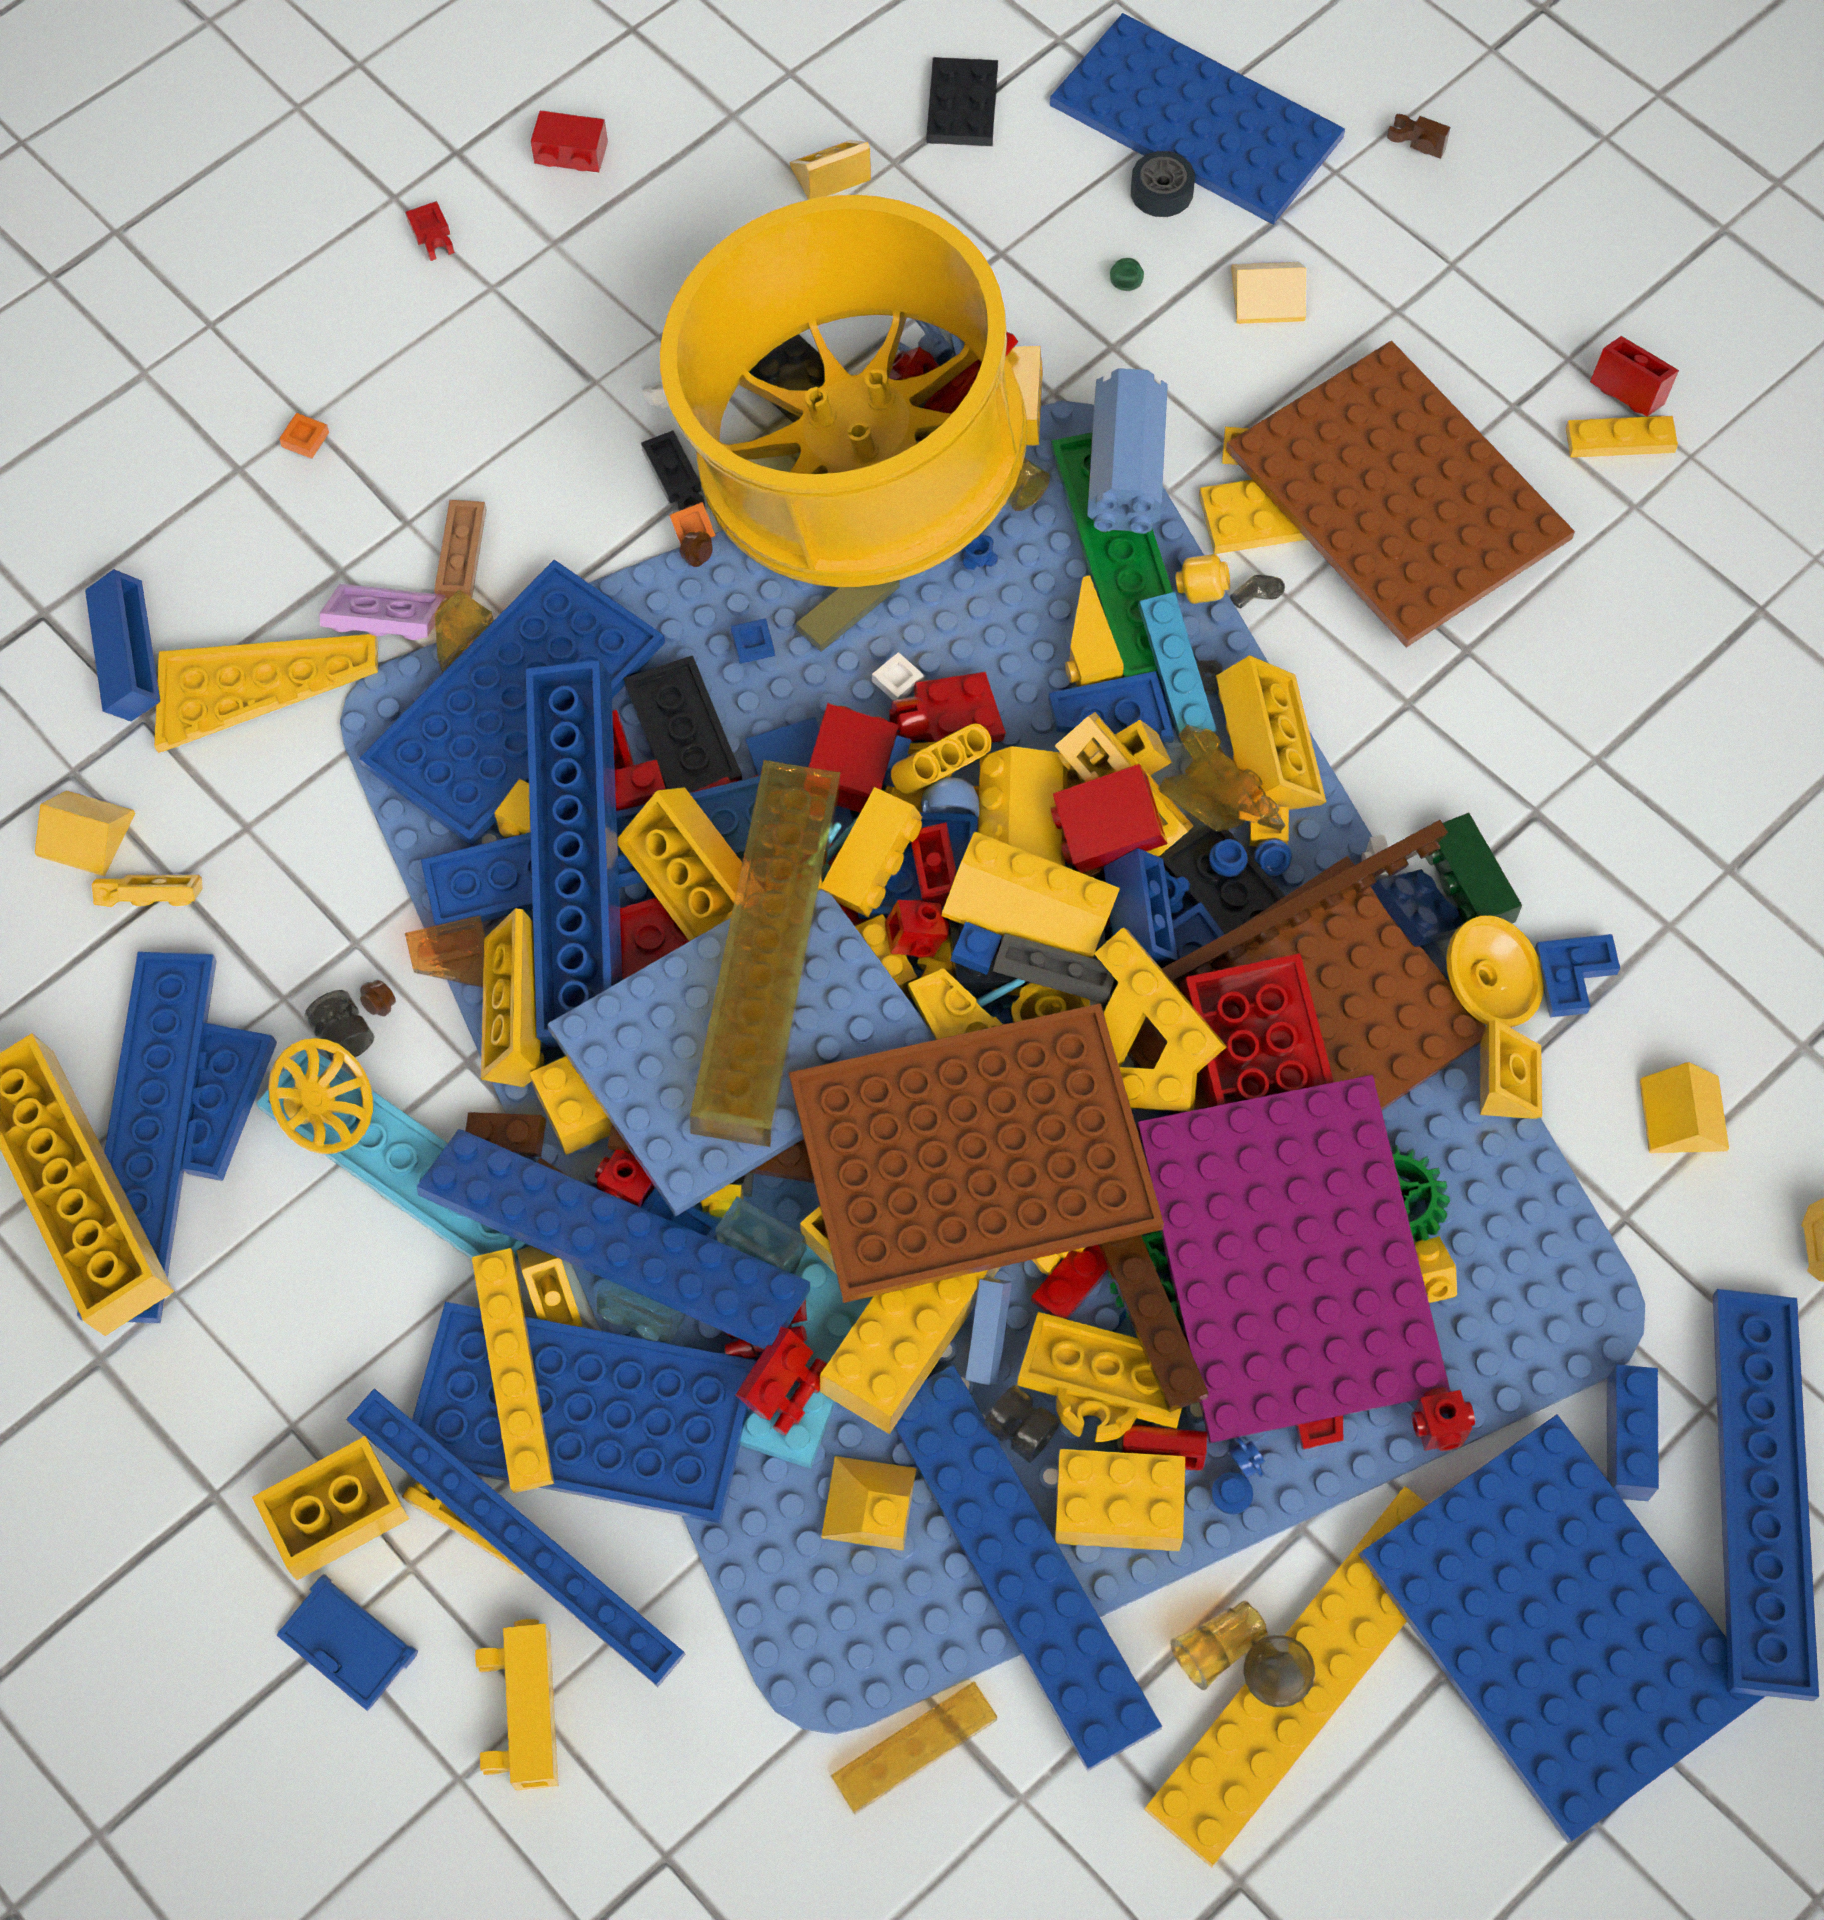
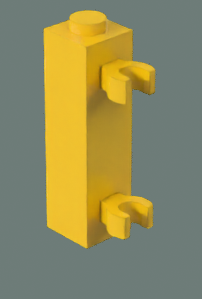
M537 1619L518 1620L514 1622V1627L503 1628L504 1648H481L475 1650L476 1668H479V1672H493L505 1669L509 1751L481 1752L480 1771H483L484 1775L510 1772V1783L516 1791L559 1786L551 1634L547 1625L539 1624Z

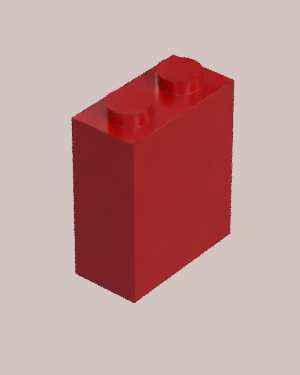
M827 703L800 794L861 813L874 787L880 790L882 788L899 725L889 722L882 717H872L853 711L846 706H836Z
M1140 764L1053 793L1056 806L1051 807V814L1057 829L1063 828L1066 841L1061 843L1067 864L1073 863L1080 873L1107 865L1137 848L1149 851L1168 844L1148 776Z

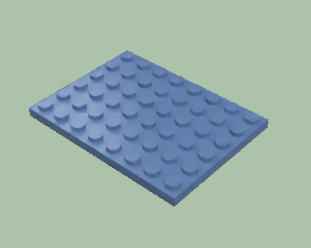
M814 870L548 1023L549 1032L675 1217L804 1139L791 1088L789 1072L935 1040L928 1025L833 896L820 889L822 881Z

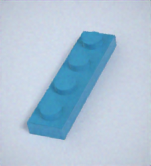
M1175 592L1139 601V611L1179 743L1215 734L1217 730Z

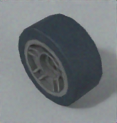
M1156 151L1146 154L1136 162L1132 170L1131 198L1135 206L1142 212L1154 217L1177 215L1188 208L1193 199L1195 171L1188 160L1182 155L1171 151Z

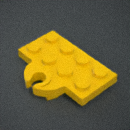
M1041 1312L1037 1313L1019 1372L1017 1386L1056 1396L1057 1414L1061 1423L1077 1437L1081 1436L1085 1423L1083 1417L1089 1415L1098 1417L1102 1421L1097 1426L1095 1442H1106L1120 1438L1132 1427L1136 1418L1177 1429L1182 1408L1169 1412L1138 1338Z

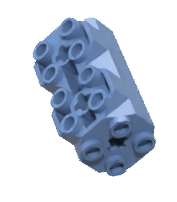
M1118 368L1111 372L1110 379L1103 382V376L1096 380L1087 516L1094 520V527L1100 531L1122 530L1145 534L1152 530V524L1160 521L1168 384L1161 380V384L1155 382L1154 374L1148 370Z

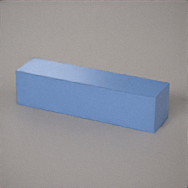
M991 1277L979 1280L965 1379L967 1381L986 1385L998 1382L1012 1286L1011 1281Z

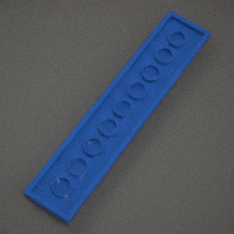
M788 769L690 793L738 858L807 842ZM645 804L616 811L617 838ZM530 833L421 859L434 924L438 933L508 916L515 908L524 911L533 909ZM617 845L619 888L645 882Z
M138 952L104 1153L168 1278L184 1176L182 1164L188 1123L193 1117L194 1104L192 1103L194 1088H197L200 1071L198 1062L200 1052L203 1051L205 1039L203 1032L205 1023L208 1020L217 960L213 954ZM165 1298L128 1322L161 1323ZM78 1311L77 1316L81 1321H83Z
M461 1129L457 1130L417 1185V1192L420 1197L764 1350L767 1345L773 1344L779 1333L780 1326L788 1328L810 1292V1281Z
M1717 1289L1713 1294L1728 1689L1732 1693L1815 1701L1819 1698L1798 1302L1795 1297Z
M952 1365L927 1378L894 1429L1088 1772L1160 1731L1162 1725L955 1366Z

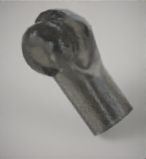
M1254 575L1230 594V599L1240 609L1253 598L1274 600L1284 593L1285 583L1278 577Z

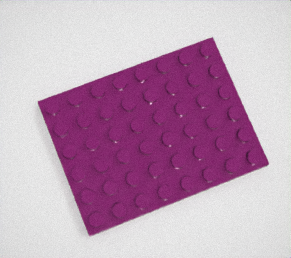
M1373 1075L1139 1121L1136 1124L1164 1222L1163 1230L1160 1231L1184 1336L1209 1392L1207 1399L1199 1401L1209 1444L1420 1400L1421 1397H1424L1425 1392L1436 1388L1444 1387L1448 1389V1392H1451Z

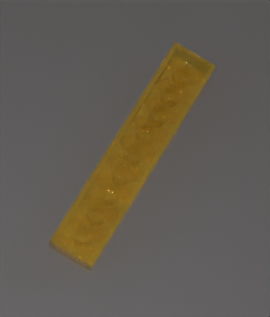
M767 760L763 761L690 1113L691 1134L771 1147L839 797V772Z

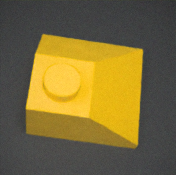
M835 1456L821 1538L904 1551L916 1468Z

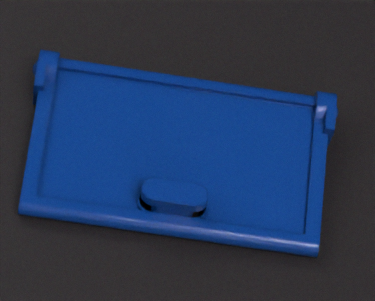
M323 1574L309 1589L312 1592L280 1629L277 1637L368 1711L403 1667L407 1669L418 1654V1650L413 1646H408L336 1587L327 1575Z

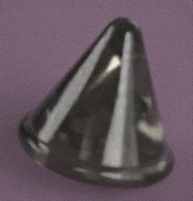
M1272 1635L1257 1641L1250 1648L1245 1657L1243 1675L1250 1692L1259 1701L1273 1707H1287L1300 1702L1309 1693L1315 1679V1665L1310 1652L1301 1642L1285 1635Z

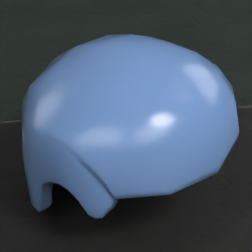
M942 778L932 783L923 793L921 806L924 813H975V816L979 817L978 795L972 784L961 778Z

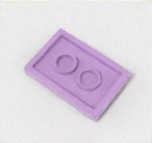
M339 584L319 613L320 627H329L337 632L367 631L370 635L374 636L387 634L403 635L410 640L428 638L445 610V595Z

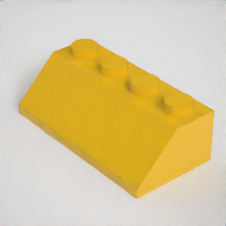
M1250 655L1216 675L1219 687L1218 696L1223 704L1226 730L1231 739L1234 752L1233 761L1238 769L1242 786L1241 795L1245 800V804L1249 806L1289 807V810L1320 806L1326 803L1296 675Z
M1010 746L982 756L980 758L977 832L1065 866V857L1061 847V843L1066 841L1063 828L1057 829L1051 814V807L1056 806L1053 793L1067 789V768L1058 758L1059 752Z
M686 788L656 791L617 838L619 848L689 941L767 897V894Z
M974 831L941 916L965 925V922H969L1001 935V940H1003L1006 933L1093 958L1120 888Z
M515 908L484 938L481 1080L525 1087L531 1082L529 1073L544 1066V1055L540 1052L541 1041L537 1038L533 921L524 910Z

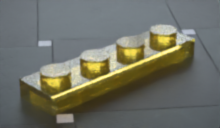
M973 1681L833 1773L831 1779L855 1815L996 1722L998 1717L975 1681Z

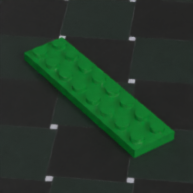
M1092 432L1051 440V451L1089 574L1124 665L1123 678L1156 671L1159 679L1160 677L1138 607V603L1141 600L1173 592L1153 528L1145 534L1122 530L1105 532L1094 527V520L1087 516Z

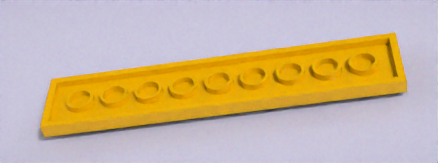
M1406 1486L1403 1487L1145 1807L1144 1810L1211 1868L1406 1624L1407 1621L1358 1555L1361 1551L1428 1505Z

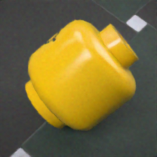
M1216 554L1186 558L1182 564V571L1176 572L1178 593H1185L1186 598L1192 604L1222 599L1225 590H1230V574L1227 562H1221Z

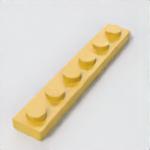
M511 1248L472 1257L510 1488L513 1493L554 1484L514 1252Z

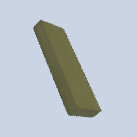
M900 581L863 587H839L796 622V630L822 652L900 588Z

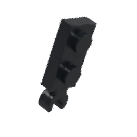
M672 430L641 442L642 451L669 504L678 501L679 511L701 502L705 506L704 498L699 494L702 491L701 483L674 431Z

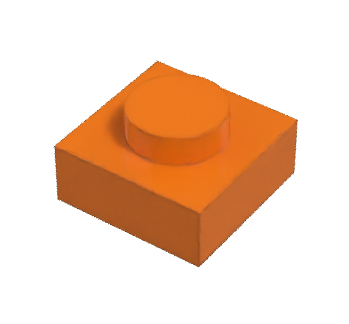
M296 413L280 436L279 441L283 448L312 459L329 434L327 424Z
M703 502L669 515L680 544L690 532L702 531L709 534L710 537L716 536Z

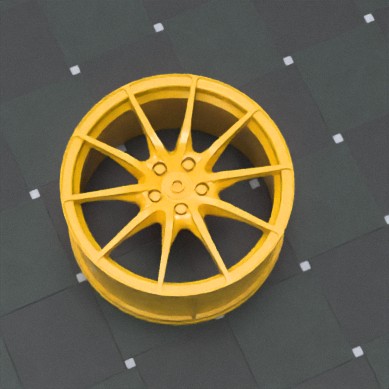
M835 195L793 203L768 212L727 236L696 265L675 296L666 318L660 347V373L669 407L684 435L696 450L701 485L709 508L717 523L742 552L757 563L778 574L814 585L863 587L901 580L928 570L961 551L986 529L1007 502L1023 466L1028 432L1026 409L1020 386L1006 358V314L999 284L987 260L974 243L955 226L932 212L900 200L868 195ZM868 315L893 316L885 342L867 367L858 375H850L827 348L818 329V326L844 318ZM907 318L923 321L942 328L965 342L964 348L958 355L924 375L903 380L889 378ZM810 329L824 364L825 382L820 388L813 387L808 391H792L757 379L749 371L773 349L788 339ZM980 359L982 365L972 387L952 414L918 407L972 363ZM738 385L800 417L799 420L753 441L737 444H724L720 441L722 417ZM917 437H925L919 443L916 442ZM801 452L790 472L775 470L748 460L780 457Z

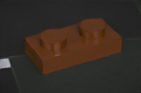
M468 1112L465 1131L521 1156L541 1157L546 1118L542 1115Z

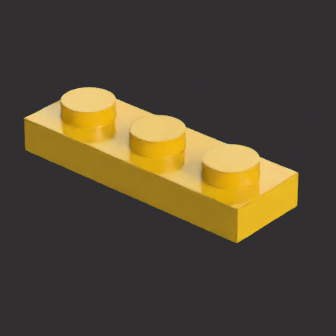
M1673 416L1568 420L1565 428L1570 457L1675 453L1678 446Z

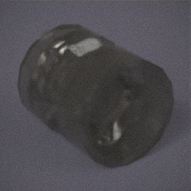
M335 990L326 993L312 1002L305 1011L304 1017L316 1037L339 1044L355 1058L365 1052L375 1038L365 1019L358 1015L359 1010L347 991ZM324 1050L332 1061L334 1054Z
M1013 1385L991 1409L984 1421L983 1428L1000 1441L1009 1439L1011 1441V1450L1028 1463H1031L1050 1442L1058 1430L1061 1421L1044 1406L1035 1408L1033 1406V1398L1018 1386Z

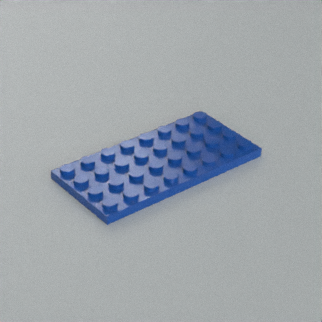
M1124 13L1118 17L1050 96L1051 107L1143 156L1156 151H1171L1182 155L1191 163L1195 171L1196 184L1273 225L1341 142L1345 133V128Z
M554 559L359 758L360 764L470 846H473L496 822L494 812L519 778L529 783L526 669L600 660L611 675L613 698L625 686L623 678L636 674L665 644V637L655 628Z
M445 1302L412 1421L477 1476L509 1482L480 1308ZM525 1317L554 1484L539 1488L721 1524L749 1409L735 1394L757 1360Z

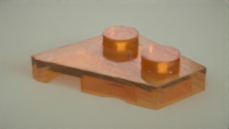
M480 916L405 933L414 973L483 987L485 933Z

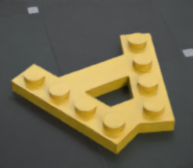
M1123 927L1094 954L1118 981L1104 1011V1017L1131 1109L1171 1112L1194 1111L1197 1073L1227 1046L1130 931ZM1147 1016L1168 1041L1155 1068L1121 1067Z

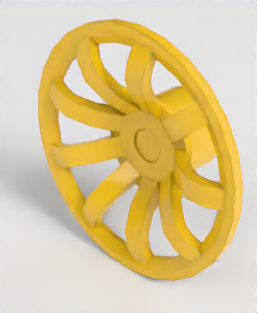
M319 1038L303 1039L291 1044L281 1052L270 1072L268 1089L273 1114L287 1136L299 1146L320 1154H335L345 1151L358 1143L365 1135L373 1113L371 1085L358 1060L339 1044ZM304 1049L308 1057V1069L305 1075L300 1066L290 1059L295 1053ZM317 1049H322L333 1053L334 1056L327 1069L317 1077L320 1060ZM344 1061L356 1078L330 1087L329 1083L340 1070ZM282 1068H285L292 1074L295 1080V1087L278 1088ZM360 1087L362 1107L352 1103L335 1101L336 1096ZM282 1098L284 1099V1100H283L284 1110H285L287 1116L290 1118L288 1121H287V1119H286V1117H285V1115H284V1113H283V1111H282V1109H281V1105H280L279 1099H282ZM332 1113L350 1114L359 1118L360 1121L351 1134L346 1124ZM311 1123L314 1129L313 1142L301 1136L294 1129L300 1124ZM324 1123L329 1124L338 1132L341 1142L324 1144L326 1133Z

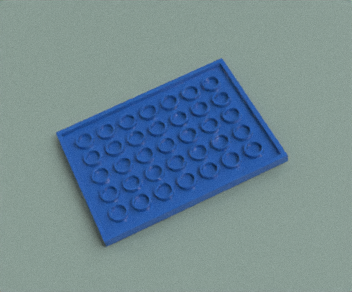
M1558 1414L1358 1554L1567 1843L1575 1840L1765 1697L1729 1692L1726 1636Z

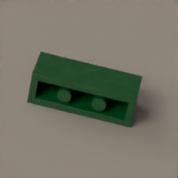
M1470 813L1443 822L1448 833L1439 842L1441 848L1426 857V860L1430 865H1435L1440 874L1442 889L1447 896L1453 897L1463 922L1465 923L1479 916H1495L1510 923H1515L1522 904Z

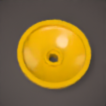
M1479 916L1458 927L1451 937L1447 949V972L1452 989L1462 1006L1474 1018L1486 1025L1489 1021L1496 1019L1512 1028L1528 1021L1538 1010L1544 991L1539 957L1529 939L1512 923L1495 916Z

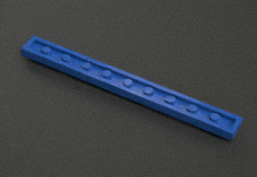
M375 1388L346 1419L351 1426L363 1436H366L372 1444L657 1688L686 1655L681 1648Z

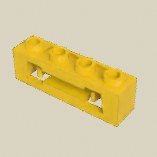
M1096 712L1085 718L1055 745L1060 751L1058 753L1060 761L1070 771L1075 769L1085 780L1082 783L1108 775L1102 766L1099 768L1095 766L1107 754L1110 756L1107 761L1116 772L1140 764ZM1144 769L1148 776L1158 812L1161 815L1160 819L1168 842L1167 845L1146 852L1159 857L1193 827V824Z

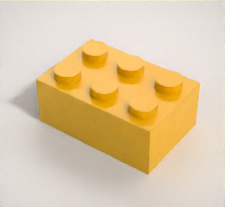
M366 1436L252 1496L286 1568L296 1580L307 1576L409 1520Z
M1060 1449L1055 1521L1056 1543L1180 1551L1184 1525L1185 1456Z

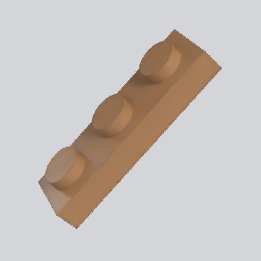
M449 500L434 589L435 594L445 595V598L472 600L487 511L485 502Z

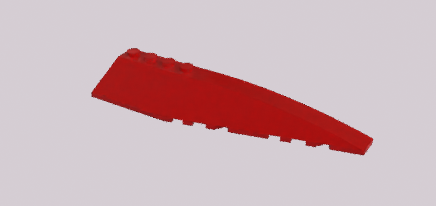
M1301 953L1185 977L1179 986V991L1227 1046L1200 1070L1208 1107L1334 1083ZM1343 1416L1295 1426L1302 1450L1344 1440Z

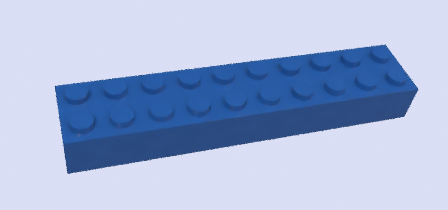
M600 660L526 669L537 1038L549 1048L560 1046L549 1032L548 1023L623 980L611 675Z

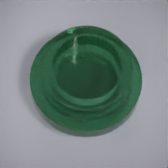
M1133 258L1118 260L1110 270V281L1119 290L1132 291L1143 283L1144 271L1139 262Z

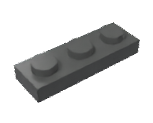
M1006 933L1004 934L993 972L1104 1004L1108 1002L1115 979L1100 960Z

